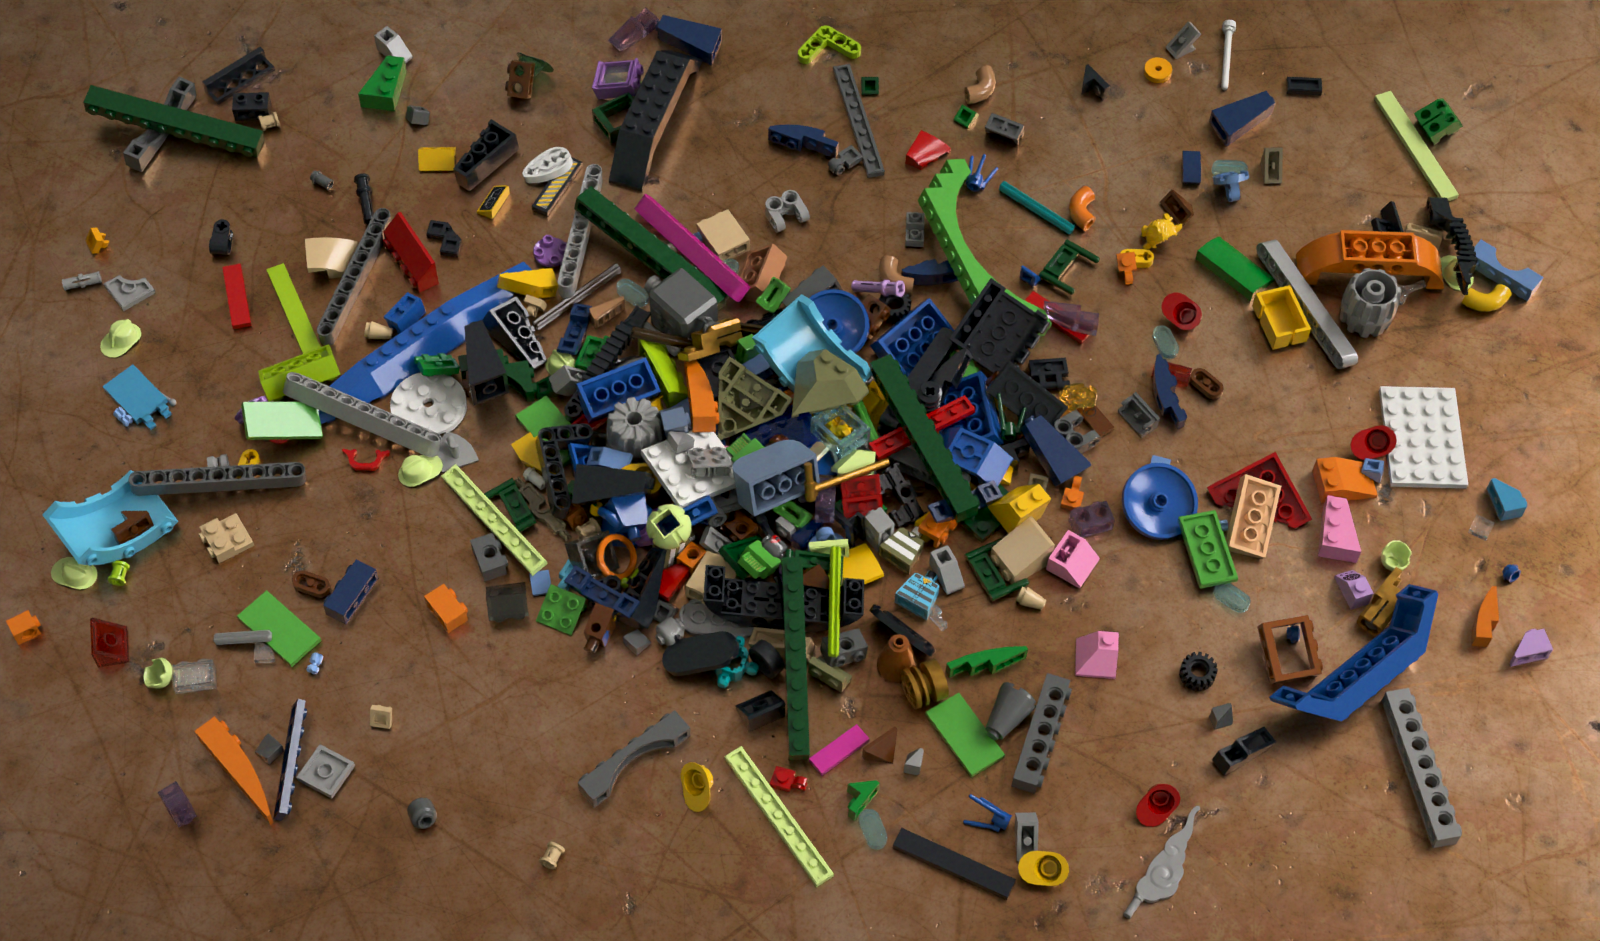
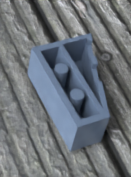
M682 405L659 411L666 440L670 431L689 433L692 430L689 413L684 412Z

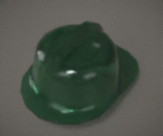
M517 53L518 60L535 63L534 77L541 71L549 73L554 71L550 64L541 59ZM522 66L517 67L518 74L523 75L524 69Z

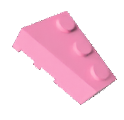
M1328 495L1322 512L1318 556L1357 563L1361 549L1348 501L1346 498Z

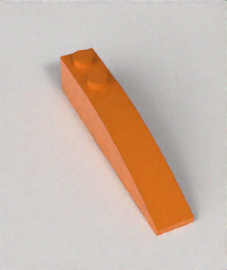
M697 360L684 361L692 432H716V424H719L718 402L714 401L710 382Z
M214 716L194 731L198 740L271 825L274 822L268 801L253 766L239 746L241 745L240 740L235 734L231 736L226 723L223 720L219 722Z

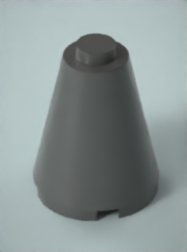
M1004 682L1001 685L985 729L987 735L993 740H1002L1037 706L1034 705L1036 703L1035 699L1021 687L1019 690L1013 688L1015 685L1013 683Z

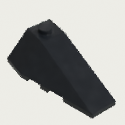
M514 297L490 309L483 318V323L496 340L521 361L528 360L529 367H533L534 370L545 364L547 359L540 342L535 337V329L529 322L527 310L519 299Z
M651 548L639 564L636 576L633 579L629 578L626 582L628 587L624 593L640 601V604L629 619L616 615L619 622L641 629H648L652 623L657 608L666 549Z

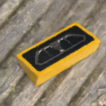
M493 186L477 210V213L493 219L510 194L509 186Z

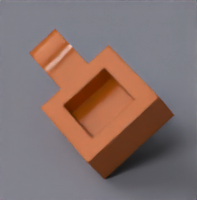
M1135 252L1116 254L1118 273H1124L1125 285L1133 284L1132 272L1137 271Z
M1075 476L1072 488H1065L1061 508L1079 512L1084 492L1079 491L1082 477Z

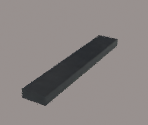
M901 828L893 844V848L1006 900L1016 882V879L904 828Z

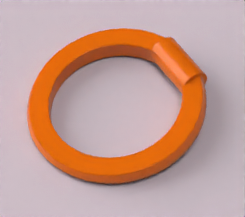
M621 534L606 536L597 548V566L604 577L615 575L620 580L625 577L627 578L633 572L637 561L633 543ZM612 540L623 542L630 553L629 565L621 574L611 572L604 562L605 547Z

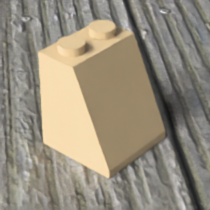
M1031 516L992 547L990 559L1001 570L1003 578L1013 584L1046 567L1048 558L1054 551L1055 544Z

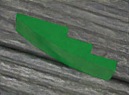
M1026 646L1001 647L965 655L946 663L945 672L949 678L966 670L970 676H973L987 668L991 674H994L1026 659L1028 648Z

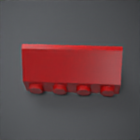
M398 212L383 231L385 237L383 243L387 250L390 249L392 251L391 255L394 261L400 263L402 273L408 275L410 285L413 288L416 287L418 292L421 293L439 284L436 265L403 214Z

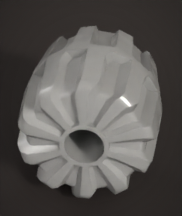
M1370 268L1363 269L1360 274L1356 273L1351 278L1343 294L1340 306L1341 322H1346L1348 325L1347 330L1350 333L1356 331L1363 338H1367L1369 334L1376 337L1381 335L1390 326L1397 312L1401 296V288L1397 286L1396 278L1385 273V270H1372Z
M635 397L627 398L626 403H616L614 405V412L609 413L607 418V441L609 448L632 454L631 464L646 463L641 456V450L664 441V428L658 408L651 406V402L644 398L636 401Z

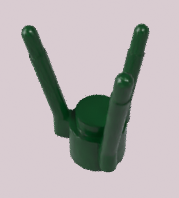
M997 393L1001 439L1004 441L1016 440V434H1021L1020 428L1026 408L1022 409L1017 427L1013 422H1006L1001 394Z

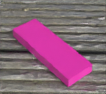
M856 724L810 757L809 762L823 776L866 745L870 739Z

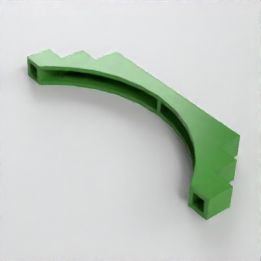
M949 159L945 161L941 168V174H935L929 184V188H924L918 198V202L972 306L990 278L995 279L975 259L966 245L958 226L956 215L957 195L971 174V170L965 159ZM1006 289V293L1017 299L1019 302H1021L1034 312L1039 310L1040 312L1046 315V317L1048 318L1047 321L1050 322V325L1044 334L1038 333L1039 336H1045V334L1052 325L1045 310L1019 298L1018 296H1016L1015 294Z

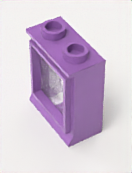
M637 58L635 60L615 62L598 61L592 85L598 99L617 98L627 92L631 96H636L641 85V75L644 73L643 66Z

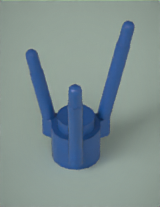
M983 154L977 171L973 175L974 156L970 157L969 169L971 174L965 184L970 190L975 192L980 191V189L984 190L986 184L998 171V167H996L983 180L980 172L986 158L985 154Z
M969 794L970 799L994 813L991 820L994 825L964 820V824L988 828L999 832L1000 828L1006 830L1012 815L999 809L983 797L979 799Z

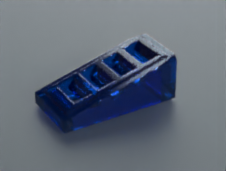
M822 514L792 534L791 546L795 550L804 551L808 547L810 540L816 536L817 531L823 528L824 516Z

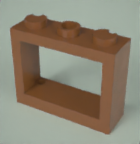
M1308 615L1265 622L1257 626L1271 685L1317 677L1322 674L1323 664L1317 654L1318 643L1312 633L1314 626L1312 620H1309ZM1300 624L1311 669L1282 674L1272 629Z

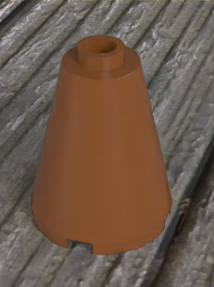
M901 634L892 636L877 658V669L881 673L880 675L889 682L901 683V670L905 668L910 670V667L914 665L917 667V661L909 640Z

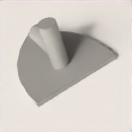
M445 432L437 454L443 463L442 473H445L455 464L460 468L479 461L475 450L468 441L457 434Z

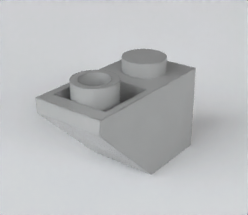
M388 26L374 35L376 48L383 55L404 57L405 64L413 58L400 36Z
M947 545L930 552L929 565L938 575V580L946 594L948 595L964 588L965 585L958 562L949 546Z

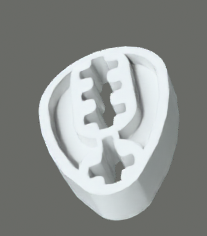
M553 147L535 157L525 167L522 174L527 183L549 181L567 173L572 167L573 160L567 149Z

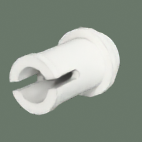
M528 467L524 471L523 477L525 481H530L540 490L545 487L543 476L537 473L535 468Z

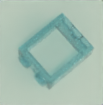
M839 405V408L815 414L811 419L810 432L840 459L870 439L871 428L845 405ZM837 416L855 430L841 440L824 426Z

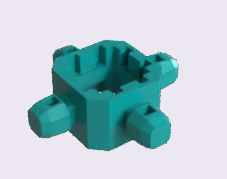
M735 637L739 643V653L736 658L740 656L742 660L740 667L734 668L733 671L727 666L714 670L716 676H718L717 683L719 687L726 688L730 681L737 682L742 680L745 672L749 675H757L759 665L752 661L749 663V653L744 647V637Z

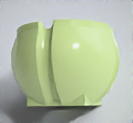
M673 504L659 506L657 511L651 512L646 523L647 535L650 539H653V543L662 549L680 547L681 542L685 543L688 540L692 530L690 517L685 515V510ZM669 514H672L680 525L664 536L656 524Z

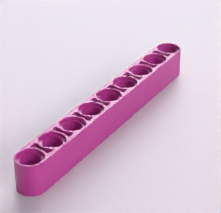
M644 194L634 209L728 296L740 302L750 289V286L655 199Z

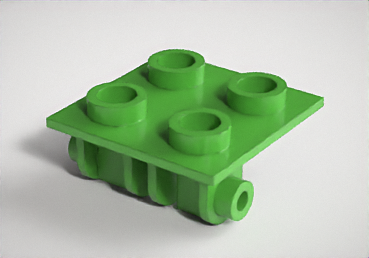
M550 584L536 621L572 635L581 611L584 612L587 607L585 604L587 598Z

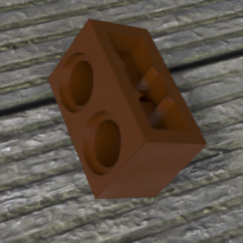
M512 60L508 64L507 74H509V81H506L505 84L507 96L524 99L531 98L535 63ZM518 66H522V67H523V69H524L523 75L518 74V72H517V67H518ZM516 83L522 86L520 93L515 90Z
M868 294L862 304L867 311L870 323L867 338L872 339L879 333L882 322L888 319L891 308ZM879 306L878 313L873 314V309Z
M741 509L725 513L727 519H732V521H725L722 525L716 527L720 533H725L733 543L759 535L758 525ZM744 531V532H746V533H744V534H739L738 532Z

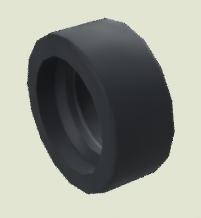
M759 640L749 649L748 653L752 662L758 664L759 670L768 678H774L785 669V663L781 655L766 640Z

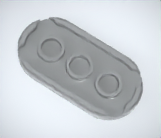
M692 599L686 605L684 604L679 612V620L683 623L685 632L692 636L726 631L733 634L734 637L741 636L747 639L751 637L754 627L738 626L736 623L717 616L706 605L702 604V601Z

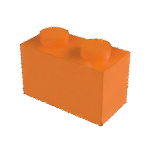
M442 584L426 594L424 599L426 606L447 633H450L468 621V609L463 602L459 603L457 601V596L452 588L448 589L445 584Z

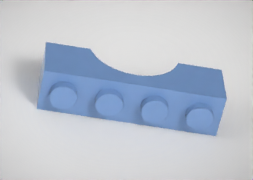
M1483 240L1476 244L1474 250L1477 257L1475 270L1496 283L1507 286L1511 292L1528 301L1539 288L1543 276L1529 268L1519 271L1507 269L1498 262L1495 247Z

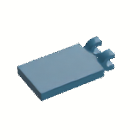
M131 365L102 386L104 391L132 417L137 425L143 422L152 430L156 427V424L153 422L154 419L151 417V414L158 410L165 419L172 415L168 410L169 407L166 405L168 403L167 398L134 365Z

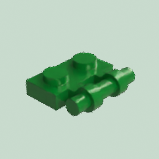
M438 353L433 356L421 354V356L414 357V363L418 364V368L423 376L459 374L460 366L455 358H452V355Z

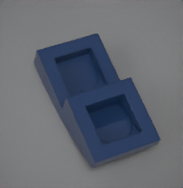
M1182 151V184L1200 185V151Z

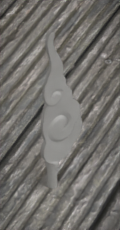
M1196 806L1191 810L1185 827L1168 839L1164 850L1152 860L1146 875L1138 881L1133 900L1123 913L1126 918L1130 919L1143 901L1154 903L1170 898L1177 891L1179 881L1184 874L1182 864L1185 861L1187 842L1192 835L1194 816L1200 810V806Z

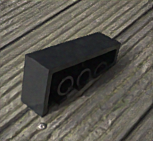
M491 119L488 122V127L481 131L479 139L470 146V151L465 153L453 168L457 184L471 191L519 150L516 134Z

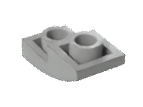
M906 212L905 246L923 247L924 213Z

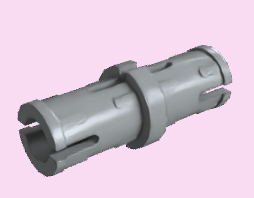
M99 271L85 275L81 273L76 277L62 279L65 291L78 287L86 288L87 285L102 283Z

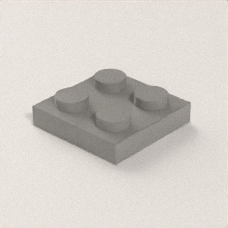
M320 744L298 774L297 780L332 799L355 767V763Z

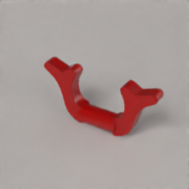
M342 449L343 454L349 459L350 467L355 471H375L379 468L381 462L390 456L389 450L382 452L376 450L377 457L374 462L358 463L354 460L357 455L356 449Z

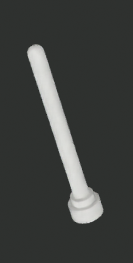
M1225 20L1222 23V31L1225 34L1221 83L1223 90L1228 89L1232 34L1236 31V22L1233 20Z

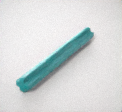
M1006 181L1000 184L999 190L1064 232L1068 234L1073 232L1075 226Z

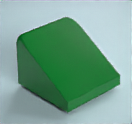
M961 105L953 120L969 128L978 118L979 114Z

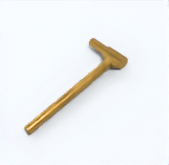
M886 458L821 483H816L813 480L812 463L806 462L804 463L805 500L813 502L816 500L819 491L889 466L890 462Z

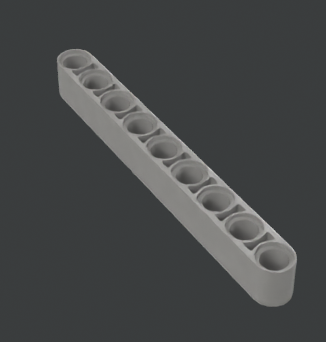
M591 164L586 168L580 194L590 186L599 192L601 191L603 183L601 166ZM576 210L558 277L559 295L565 299L573 297L576 292L592 227V222Z
M1277 240L1259 243L1256 247L1259 258L1279 287L1291 286L1309 323L1311 333L1337 369L1356 365L1358 362L1356 351Z
M290 372L286 375L283 393L286 396L425 456H437L442 439L440 434L299 373Z

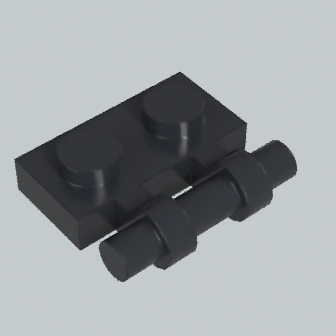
M1066 357L1029 360L1030 377L1038 379L1039 382L1037 383L1043 388L1056 390L1070 388L1069 380L1062 381V377H1068L1069 374ZM1055 378V381L1046 382L1045 379Z

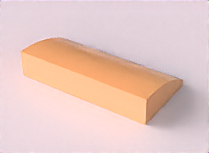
M1247 474L1240 478L1226 537V543L1230 552L1263 559L1266 557L1281 490L1280 485Z

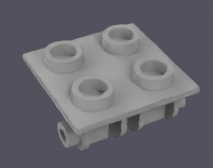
M693 448L692 450H687L693 466L691 467V475H695V477L705 476V468L707 476H710V468H712V476H727V474L731 473L732 463L725 448Z

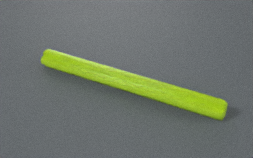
M832 546L830 549L829 657L839 656L841 547Z

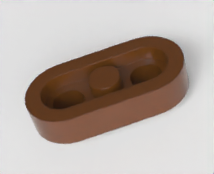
M1197 368L1192 371L1190 382L1194 387L1210 399H1218L1222 396L1224 387L1219 380L1205 369Z
M301 570L292 576L293 586L300 592L322 598L327 596L331 590L328 579L314 573Z

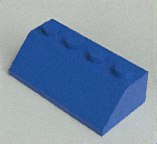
M646 357L576 384L580 405L588 424L608 417L609 413L614 412V405L618 402L626 403L627 398L635 397L636 401H640L643 398L652 400L657 398L661 392Z

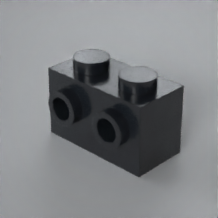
M269 92L233 93L232 112L235 121L259 120L258 116L271 115L272 103Z

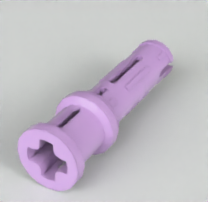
M854 280L851 285L853 292L881 293L883 296L895 295L902 297L905 292V284L901 280L896 282H890V280H883L882 282Z

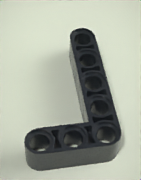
M588 424L545 427L538 432L536 449L550 510L557 519L565 518L571 506L559 450H568V444L570 443L589 445L593 430Z

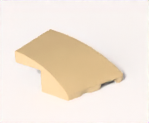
M342 238L305 239L308 273L327 270L329 279L342 277L360 242Z

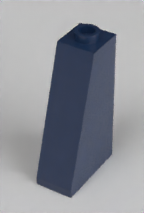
M662 15L661 20L657 21L655 28L658 31L659 40L691 56L701 58L703 62L709 65L713 64L722 41V28Z
M1267 91L1212 110L1209 122L1225 146H1229L1272 115L1275 100Z
M1041 415L1037 418L1031 416L1023 421L1025 425L1020 430L1055 487L1091 466V463Z

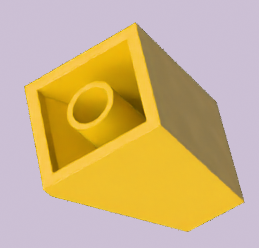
M1040 484L1019 486L1001 499L990 504L988 508L1009 534L1031 516L1035 521L1040 519L1051 498Z

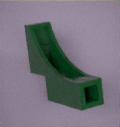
M496 349L506 370L508 385L516 389L527 402H534V394L538 392L536 382L532 383L531 378L535 377L533 367H529L528 360L509 363L508 355L504 356L503 349ZM467 355L458 356L462 382L463 379H466V371H468Z

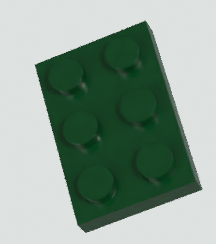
M999 484L998 488L1002 496L1009 493L1001 484ZM988 506L978 510V514L960 521L981 543L1003 527L989 510Z
M760 535L721 546L718 551L742 580L753 576L737 562L747 546L756 540L760 542L763 540Z

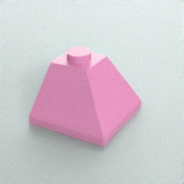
M1097 631L1076 638L1075 676L1115 679L1119 633Z

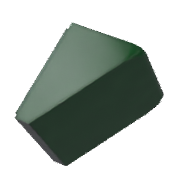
M861 77V95H879V77Z
M551 376L536 382L538 392L536 398L538 400L545 396L548 398L559 396L552 389V384L549 380Z

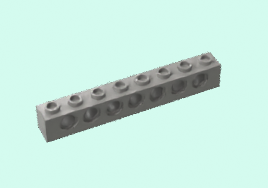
M1409 688L1385 692L1381 701L1432 848L1457 844L1462 835V829L1456 822L1455 809L1449 803L1447 787L1443 786L1441 770L1436 766L1435 753L1433 749H1430L1428 733L1424 731L1422 726V716L1415 707V697L1411 695ZM1412 746L1418 747L1419 750H1415ZM1419 764L1424 765L1426 769L1421 768ZM1425 783L1431 784L1433 788L1428 787ZM1432 801L1438 803L1439 806H1435ZM1438 820L1445 822L1446 825L1440 824Z

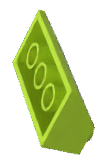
M638 339L639 356L646 357L661 390L660 396L664 395L662 400L667 409L688 397L687 386L685 387L683 383L684 378L681 372L676 370L674 359L669 358L666 345Z
M329 344L258 371L260 382L269 402L272 400L274 402L282 400L286 396L283 393L286 375L290 372L299 373L318 382L332 381L338 375H341Z

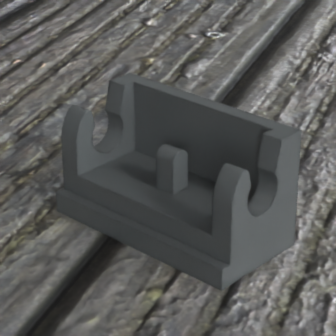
M991 113L985 125V132L990 133L992 131L1014 140V143L1018 145L1020 137L1022 138L1024 135V125Z
M1137 392L1121 402L1122 407L1118 409V413L1141 438L1157 429L1160 420L1159 416Z

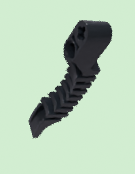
M1428 197L1426 210L1429 222L1448 232L1446 238L1452 239L1451 244H1456L1454 249L1458 250L1456 252L1458 256L1453 270L1456 271V279L1462 294L1468 295V285H1471L1470 278L1473 277L1477 264L1473 240H1471V235H1468L1469 230L1466 229V224H1463V218L1452 216L1446 197Z
M636 305L627 319L621 321L619 325L617 324L615 331H612L610 338H607L606 344L602 345L601 351H598L596 358L591 361V366H588L586 369L587 373L582 375V382L609 372L608 368L612 369L613 361L616 362L618 355L621 356L623 350L627 349V345L630 347L632 339H635L631 337L632 328H643L651 316L650 311L647 312ZM577 390L564 408L565 418L571 424L584 414Z

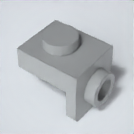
M782 516L775 521L777 533L790 542L803 531V529L794 526Z

